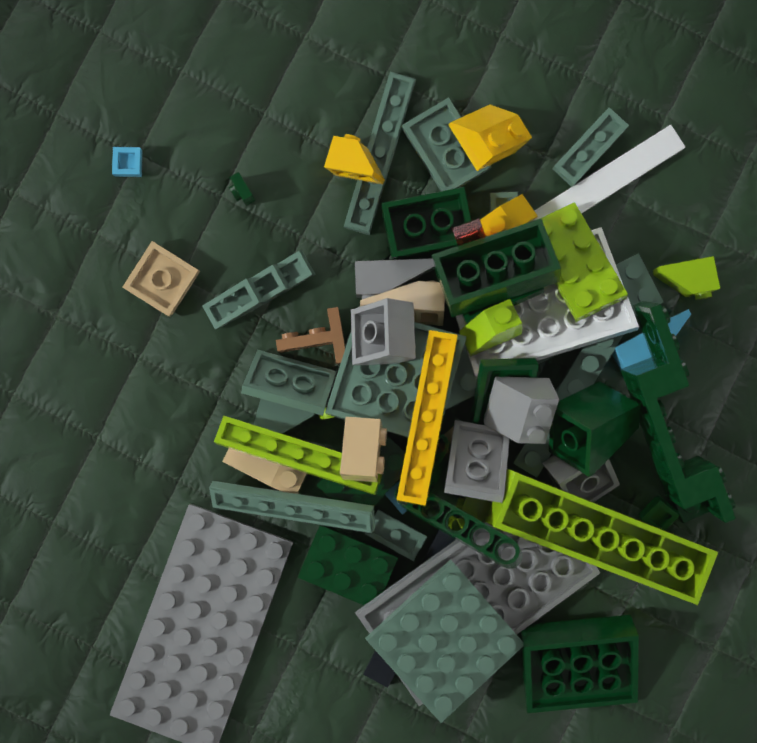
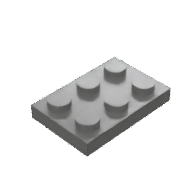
M455 420L444 493L502 503L505 492L509 438L488 426Z

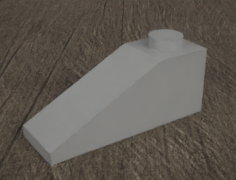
M433 259L355 261L356 298L365 299L407 285L434 270Z

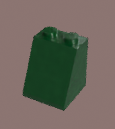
M597 382L560 400L549 431V452L586 476L594 475L639 428L641 404L601 382Z

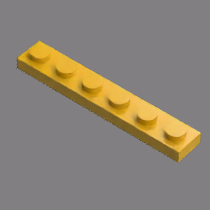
M429 330L397 501L426 506L458 339L456 334Z

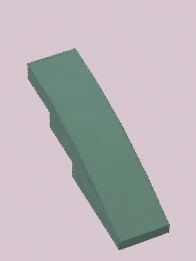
M298 251L280 263L269 266L252 278H246L202 306L216 330L268 303L316 274L304 252Z

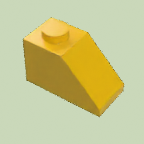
M345 134L344 137L333 136L324 165L327 170L339 177L384 184L385 179L369 149L360 142V138L350 134Z
M523 194L480 219L477 222V227L482 235L487 237L532 222L538 216Z

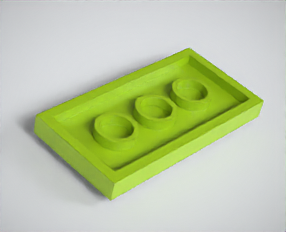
M575 202L540 218L543 221L561 267L560 282L555 283L576 322L627 298V291Z

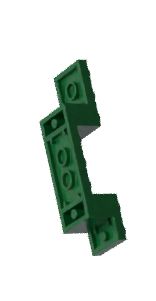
M642 301L634 304L633 306L651 358L620 370L630 398L641 404L639 423L664 493L667 498L683 509L705 502L711 514L725 523L736 519L733 512L736 506L731 494L726 492L724 486L726 476L722 468L700 456L683 461L681 455L676 453L673 445L676 442L675 435L672 429L666 426L664 416H666L665 407L661 400H657V398L689 386L687 380L689 370L685 362L680 360L677 350H680L678 339L674 334H671L668 323H670L669 313L665 307L658 303Z

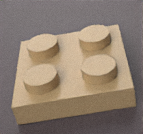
M152 241L122 288L171 318L200 271Z

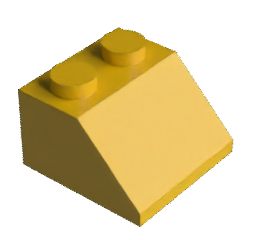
M493 105L485 106L449 123L450 129L476 171L516 153L532 138L518 114Z

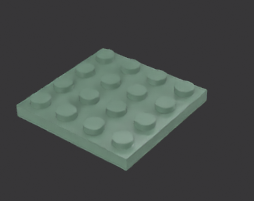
M414 322L416 359L397 364L357 366L352 365L351 331L325 413L344 420L346 417L381 419L382 428H387L388 433L408 438L429 330L450 334L456 333ZM456 334L458 339L444 413L467 338Z
M451 560L365 637L367 642L440 723L450 716L523 647L522 640Z

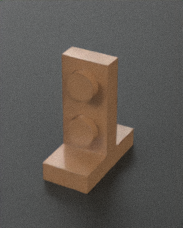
M339 308L327 309L331 331H325V327L310 329L309 334L298 336V332L282 334V339L276 340L277 351L283 353L333 344L336 364L340 365L345 351V343Z

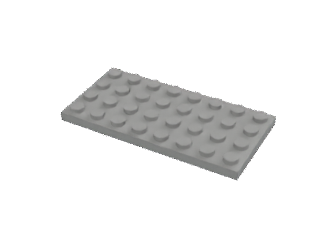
M190 503L110 716L182 743H219L293 541Z
M484 519L483 523L513 539L519 545L523 558L517 567L510 569L502 567L460 541L455 540L361 607L355 614L370 634L440 568L451 560L517 635L599 575L600 572L594 565L495 528L485 522L486 519ZM486 532L480 533L476 538V544L480 546L487 544L490 534ZM506 547L501 552V559L510 560L515 556V548ZM403 682L416 703L421 706L423 704L421 700Z

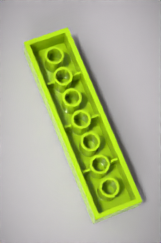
M510 469L506 470L502 503L492 502L485 522L495 528L696 605L699 604L718 555L717 551Z

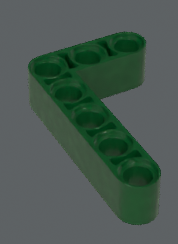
M440 433L438 444H445V449L443 452L435 455L426 506L397 501L399 484L395 490L396 501L406 511L502 567L508 569L517 567L521 563L523 555L519 545L513 539L431 493L449 461L451 443L445 435ZM432 505H440V512L436 516H428V509ZM458 518L464 519V527L459 531H453V521ZM480 533H489L490 539L487 544L481 546L476 544V538ZM506 547L515 548V556L510 560L501 559V552Z

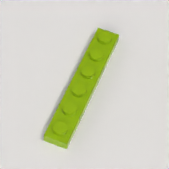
M223 416L214 440L217 445L376 495L382 474H378V482L343 480L340 475L341 452L227 416Z

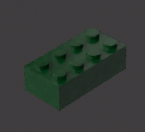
M542 219L432 255L434 269L452 318L558 283L561 277V267Z

